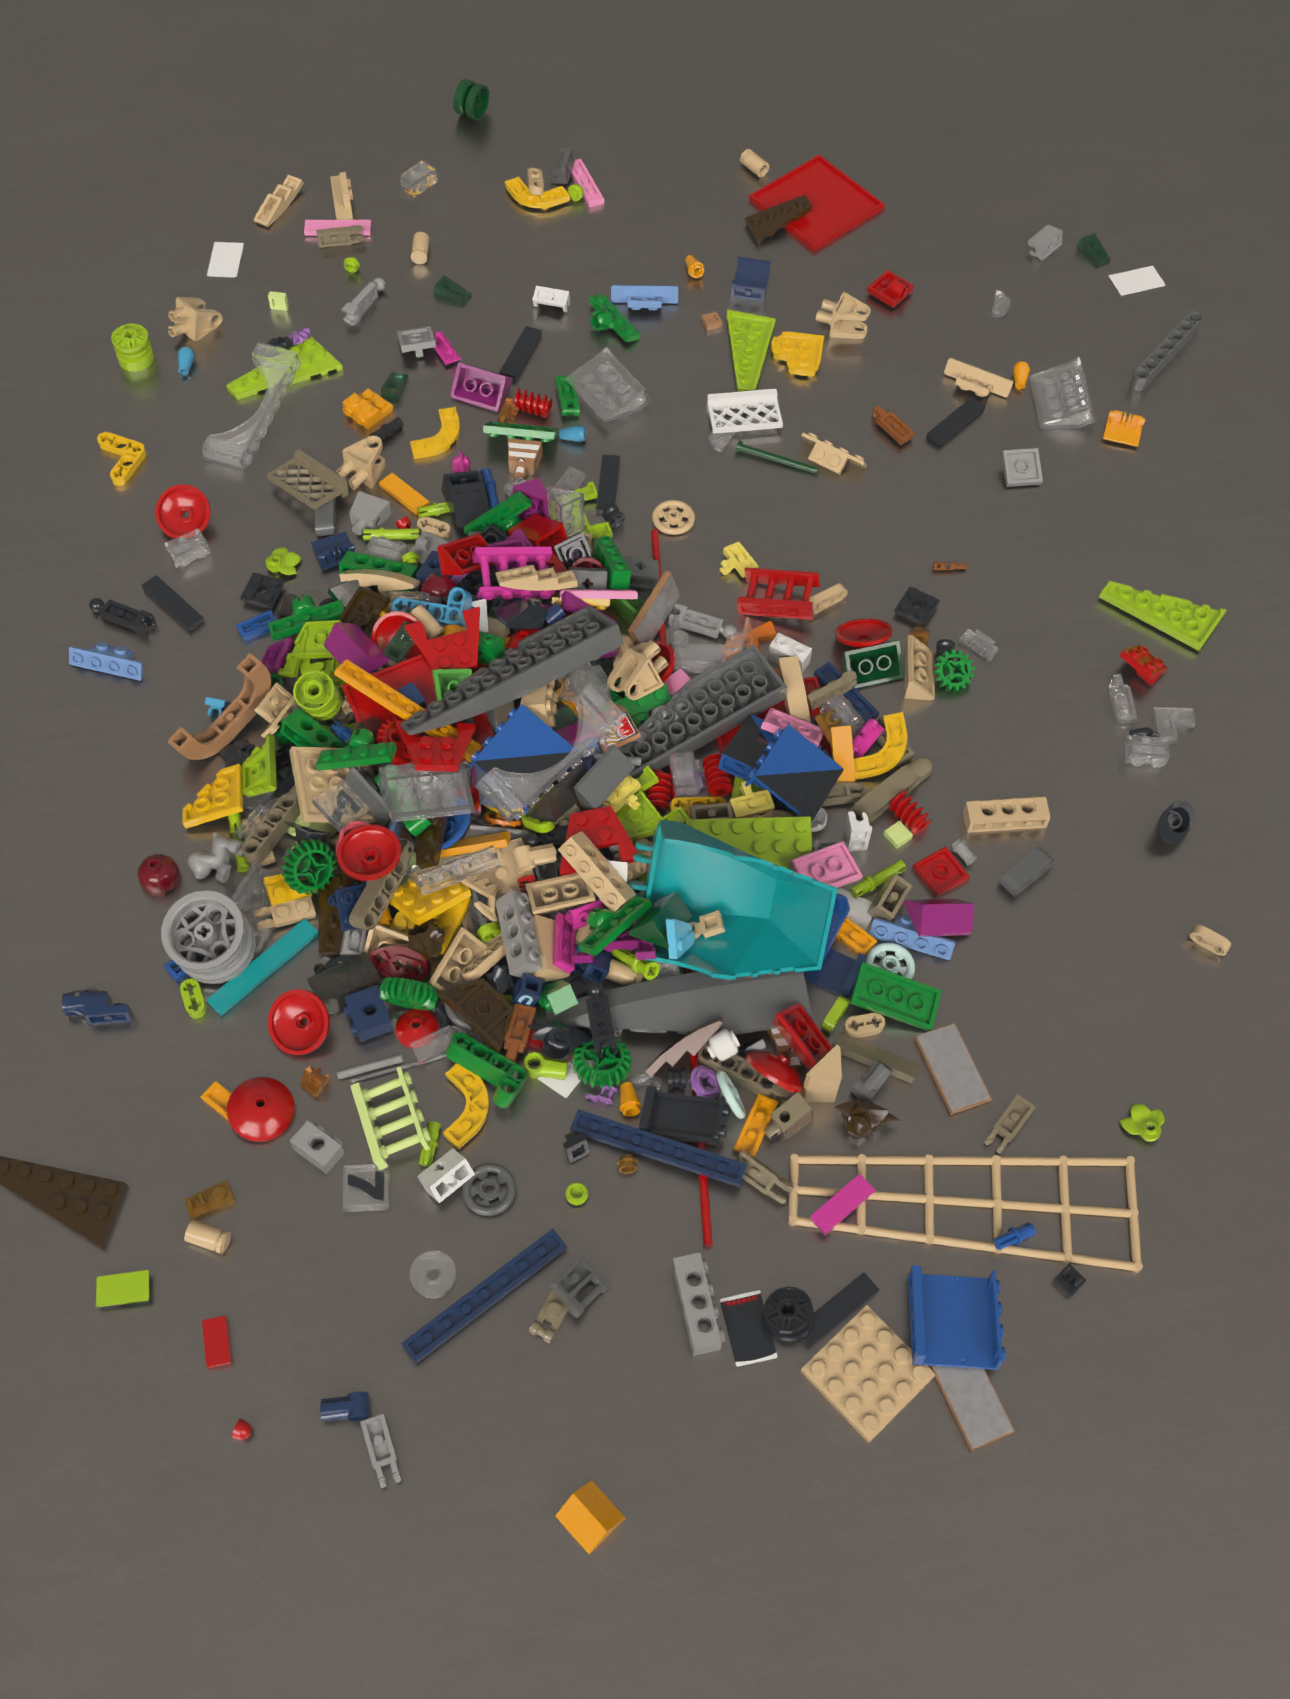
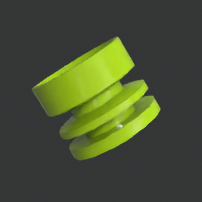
M125 324L118 327L112 333V344L119 365L123 369L137 372L150 367L154 362L153 349L147 330L143 326Z

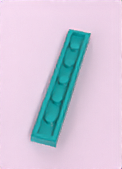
M304 918L252 961L241 974L229 980L206 1000L207 1003L222 1017L319 935L318 930Z

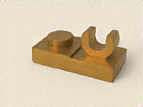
M836 710L825 712L815 717L830 746V727H836L842 722L841 719L833 720L832 716L837 712Z
M227 1180L183 1199L191 1221L193 1219L198 1220L236 1203Z

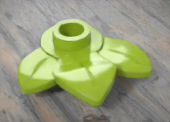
M285 547L275 549L272 555L266 558L265 564L271 572L294 575L297 573L294 566L302 561V557L297 553L288 552V549Z
M1134 1103L1131 1107V1117L1120 1119V1124L1128 1133L1140 1135L1145 1141L1153 1142L1161 1136V1126L1164 1124L1165 1117L1160 1109L1150 1111L1145 1105Z

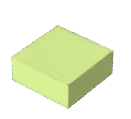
M269 291L270 308L287 311L289 305L286 293Z
M901 821L886 829L883 834L896 849L911 840L913 836Z

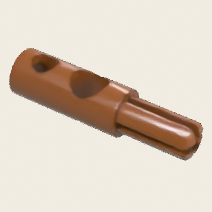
M933 562V570L966 569L967 563ZM945 563L949 564V569L945 568Z

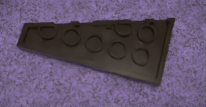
M0 1156V1185L13 1192L27 1203L32 1204L43 1213L104 1250L128 1186L126 1182Z

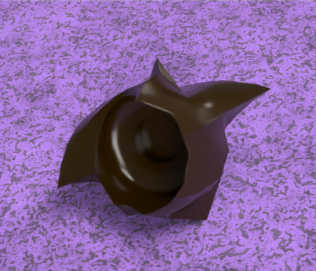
M432 918L419 926L417 924L414 925V929H408V949L428 959L432 956L437 958L442 951L445 937V928L442 923Z
M853 1098L852 1101L835 1106L842 1113L848 1134L858 1138L868 1135L874 1136L878 1126L886 1127V1123L901 1121L890 1114L888 1109L869 1101H860Z

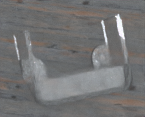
M674 615L669 643L674 650L676 660L671 675L681 668L693 679L752 646L753 632L750 617H746L743 633L735 632L727 637L726 644L689 643L688 634L681 630L678 615Z

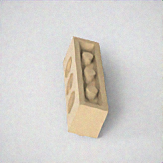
M1038 796L1029 798L1013 797L1001 800L995 798L986 801L971 800L966 802L963 810L967 833L1046 828L1051 818L1046 797Z
M583 831L571 836L558 849L610 911L615 912L636 895L633 889Z

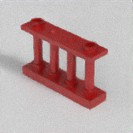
M745 568L746 583H749L746 597H738L737 599L739 615L813 620V602H809L812 587L820 588L818 572ZM757 583L768 584L765 598H754ZM775 585H786L783 600L772 599ZM794 586L804 587L802 601L791 600Z

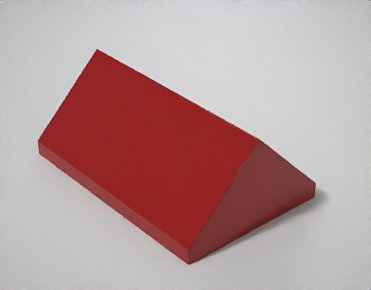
M480 533L438 546L442 575L461 576L481 569V564L473 563L472 559L475 547H487L488 545Z
M800 1002L779 1012L772 1021L808 1071L833 1049Z

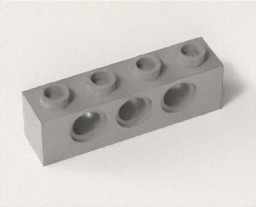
M511 889L496 901V907L510 975L521 977L523 973L534 974L543 965L528 894Z
M700 1252L673 1258L672 1266L693 1356L721 1350L725 1337L722 1327L718 1328L716 1321L719 1318L717 1304L713 1305L711 1296H714L711 1281L707 1282L705 1274L708 1273L706 1259L702 1260ZM691 1276H695L700 1280V1282L696 1285H692L688 1282L687 1279ZM695 1299H702L705 1302V1306L698 1308L694 1306L693 1301ZM700 1322H707L711 1328L703 1331L698 1327V1324Z

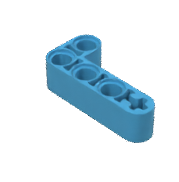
M455 587L449 593L447 605L397 598L393 601L392 610L410 613L414 608L422 604L439 624H454L463 627L465 626L462 611L471 609L472 595L462 588ZM463 594V598L459 602L458 597ZM403 607H410V610L403 609ZM441 610V615L437 618V612ZM459 613V618L455 621L454 617Z

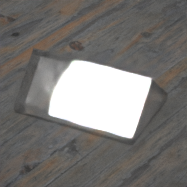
M547 486L549 519L563 523L567 539L581 532L584 533V493Z

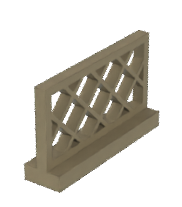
M299 449L293 452V459L266 474L268 480L314 510L338 495L343 498L349 495L346 479ZM294 465L298 468V469H289V468H291V467L294 466ZM297 474V477H288V475ZM301 474H308L310 477H301ZM300 482H309V485H300ZM313 482H320V483H321V484H317V485H312ZM287 483H296V485H287ZM308 490V493H299V491ZM321 490V493H311V491ZM324 490H332V492L324 493ZM312 498H320L316 502L311 501Z

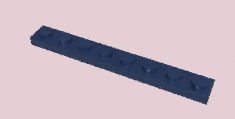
M579 1109L570 1128V1131L575 1134H583L584 1137L739 1188L747 1169L746 1163Z
M551 1229L401 1343L414 1363L417 1364L567 1249V1245L556 1231Z

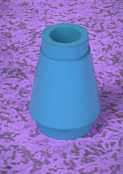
M182 347L177 352L178 372L187 375L195 355L192 349Z
M576 425L560 429L561 440L579 443L586 441L585 426Z

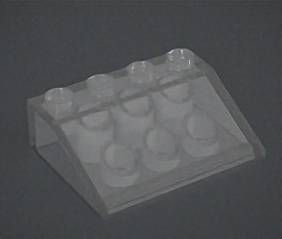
M607 347L565 378L604 423L636 413L650 403L647 390Z
M1080 357L1029 376L1041 430L1081 428L1097 422L1086 372Z
M412 762L404 765L379 767V789L392 822L475 813L463 763H461L458 772L415 771Z

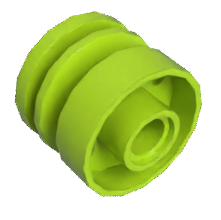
M315 670L306 672L294 684L293 694L295 701L312 719L317 721L329 720L337 715L342 708V693L326 673Z

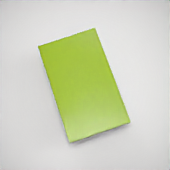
M149 1270L96 1277V1307L149 1301Z

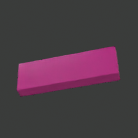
M558 913L555 916L553 965L570 974L574 971L572 956L575 953L576 930L573 928V922H568L564 914Z
M859 1173L810 1216V1220L824 1235H827L875 1192V1189Z

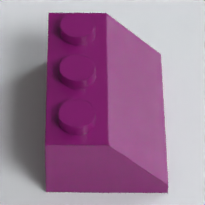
M458 362L450 397L499 412L509 395L513 378Z

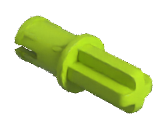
M433 502L432 505L417 508V512L425 511V513L418 514L419 518L438 517L439 514L450 512L446 502L437 504Z
M427 1122V1129L431 1140L428 1141L430 1149L425 1150L422 1145L419 1164L424 1167L432 1165L435 1149L439 1146L437 1140L441 1124L438 1122Z

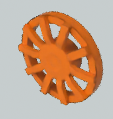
M487 813L484 815L485 823L490 822L492 825L521 827L522 818L514 815L508 816L499 813Z

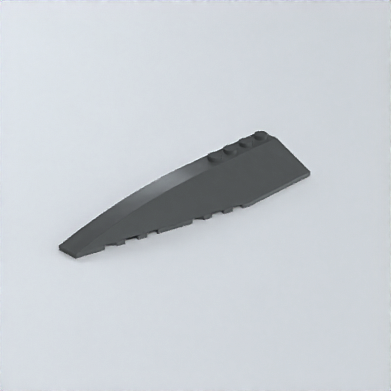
M589 605L518 642L517 648L514 650L509 648L504 652V657L493 659L490 661L488 668H480L457 684L458 689L455 691L449 690L444 693L445 698L442 701L434 700L429 704L426 711H418L401 723L400 726L408 735H413L471 718L518 699L558 678L565 677L569 672L582 668L585 664L599 659L608 652L615 651L623 645L619 626L616 622Z
M755 644L688 681L681 691L676 692L666 705H662L653 717H649L638 728L641 735L640 738L618 748L625 756L641 758V766L634 765L635 768L628 775L634 779L639 778L646 766H649L651 770H660L741 725L749 714L756 716L786 699L787 686Z
M795 971L780 972L778 975L771 973L758 975V977H736L735 980L712 978L710 975L702 972H694L603 991L601 995H607L614 1031L630 1029V1032L667 1033V1031H676L678 1034H687V1031L690 1032L719 1017L723 1019V1024L716 1032L721 1029H727L728 1031L732 1030L736 1035L775 1029L776 1027L772 1022L775 1016L799 1002L813 1020L804 973ZM588 995L578 998V1004L556 1015L546 1011L547 1022L558 1021L572 1025L575 1028L586 1027L588 1030H591L586 999H591L592 997Z

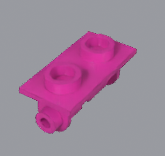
M437 331L434 335L436 343L434 349L444 364L448 365L461 360V357L442 332Z
M460 450V456H456L452 460L454 473L470 471L471 461Z
M869 719L852 740L853 755L857 758L863 757L885 730L875 719Z
M599 899L569 910L565 917L568 922H573V928L577 930L588 925L587 916L594 908H608Z

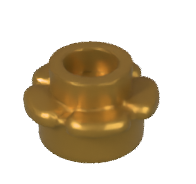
M631 1154L622 1155L616 1162L619 1172L625 1174L635 1172L638 1159L633 1158Z

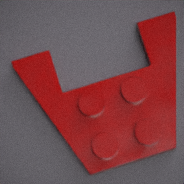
M480 607L462 611L467 630L429 640L426 638L422 621L404 625L406 633L421 651L432 670H472L477 668Z
M396 721L395 729L400 734L402 744L406 746L407 754L415 771L458 772L466 750L471 743L472 736L476 732V724L458 723L457 738L414 736V734L408 735L401 728L400 724L404 721Z
M611 806L570 814L565 842L571 836L583 831L597 849L619 845L621 862H627V864L637 862L633 860V857L638 852ZM562 855L560 875L577 873Z

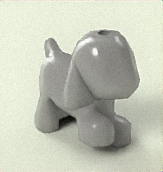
M213 832L214 840L211 852L197 850L188 857L187 863L196 879L206 878L213 869H216V879L225 883L230 877V869L232 867L228 864L230 852L238 856H244L241 849L243 842L230 840L228 837L220 836L218 833Z

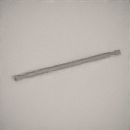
M446 1054L436 1055L400 1066L402 1069L442 1059L446 1057ZM397 1067L364 1075L360 1078H353L350 1081L352 1084L360 1080L395 1072Z

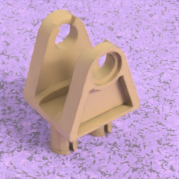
M843 292L838 303L824 299L821 310L817 312L816 321L831 326L829 337L862 339L867 335V325L861 321L867 320L871 309L868 305ZM862 311V312H865L866 314L861 315V314H858L857 312ZM861 328L863 331H856L855 329Z
M177 297L176 310L169 311V319L175 322V325L168 327L170 329L168 333L171 337L185 334L196 342L219 327L223 317L216 310L205 309L206 302L200 298ZM217 315V318L211 322L212 318Z
M369 436L342 450L343 465L334 472L343 478L347 475L352 476L347 481L351 489L356 490L362 483L371 489L375 486L386 465L385 458L380 456L383 449L382 440L377 436ZM375 442L378 443V446L375 448L369 447V445L375 444ZM376 460H380V461H381V462L378 463V464H374V463L376 462Z
M651 642L641 653L628 648L609 675L607 680L608 687L616 692L625 691L626 697L631 700H637L661 688L664 684L658 674L668 666V663L662 656H659L653 663L650 661L661 651L658 649L659 646ZM621 677L620 684L615 687V681ZM636 685L635 692L630 694L631 687Z

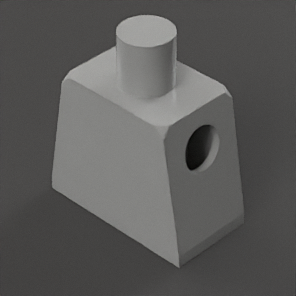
M358 491L350 510V520L353 525L352 531L357 535H361L363 529H379L392 514L390 502Z

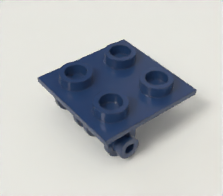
M346 532L311 542L322 570L338 566L347 551L355 552V547L350 542Z
M366 883L336 889L335 894L328 898L330 905L338 906L342 932L357 929L351 926L349 916L365 889Z

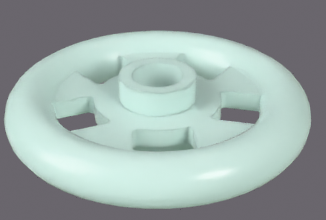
M878 944L866 955L865 963L895 974L900 973L901 976L912 979L914 976V959L907 949L898 944ZM886 951L895 952V956H886ZM875 957L881 959L879 965L873 963ZM899 960H905L907 967L901 968ZM886 965H891L893 968H887Z
M717 1071L716 1077L727 1104H729L737 1118L743 1119L746 1112L736 1087L725 1071Z

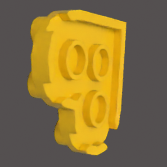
M782 332V335L774 337L772 340L771 351L773 358L786 361L788 372L792 375L812 377L820 367L824 336L798 332Z

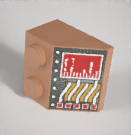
M621 705L611 706L608 708V711L602 714H595L586 721L595 732V739L599 748L604 753L612 745L619 748L641 737L627 710Z

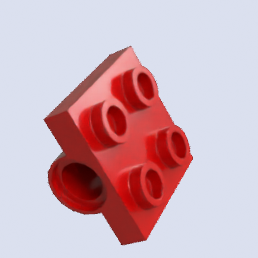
M887 270L867 287V293L894 308L913 291L914 285Z
M1137 645L1123 650L1119 656L1136 669V675L1149 685L1153 684L1160 675L1165 674L1168 669L1164 665L1163 660L1151 655L1149 649L1145 646Z

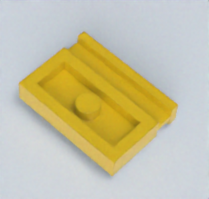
M282 874L263 878L270 906L309 896L312 898V893L310 895L305 893L299 894L289 888L284 882L285 877Z

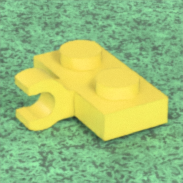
M739 541L723 548V554L727 558V560H723L720 563L722 568L719 570L723 575L730 573L735 568L741 577L744 578L745 568L759 569L757 563Z
M627 775L600 806H611L615 814L624 804L636 810L641 805L637 802L638 798L634 795L642 787L640 782Z
M747 781L741 782L740 791L743 796L730 799L729 801L734 818H747L774 810L775 808L768 790L753 793L750 784L747 787L745 786Z

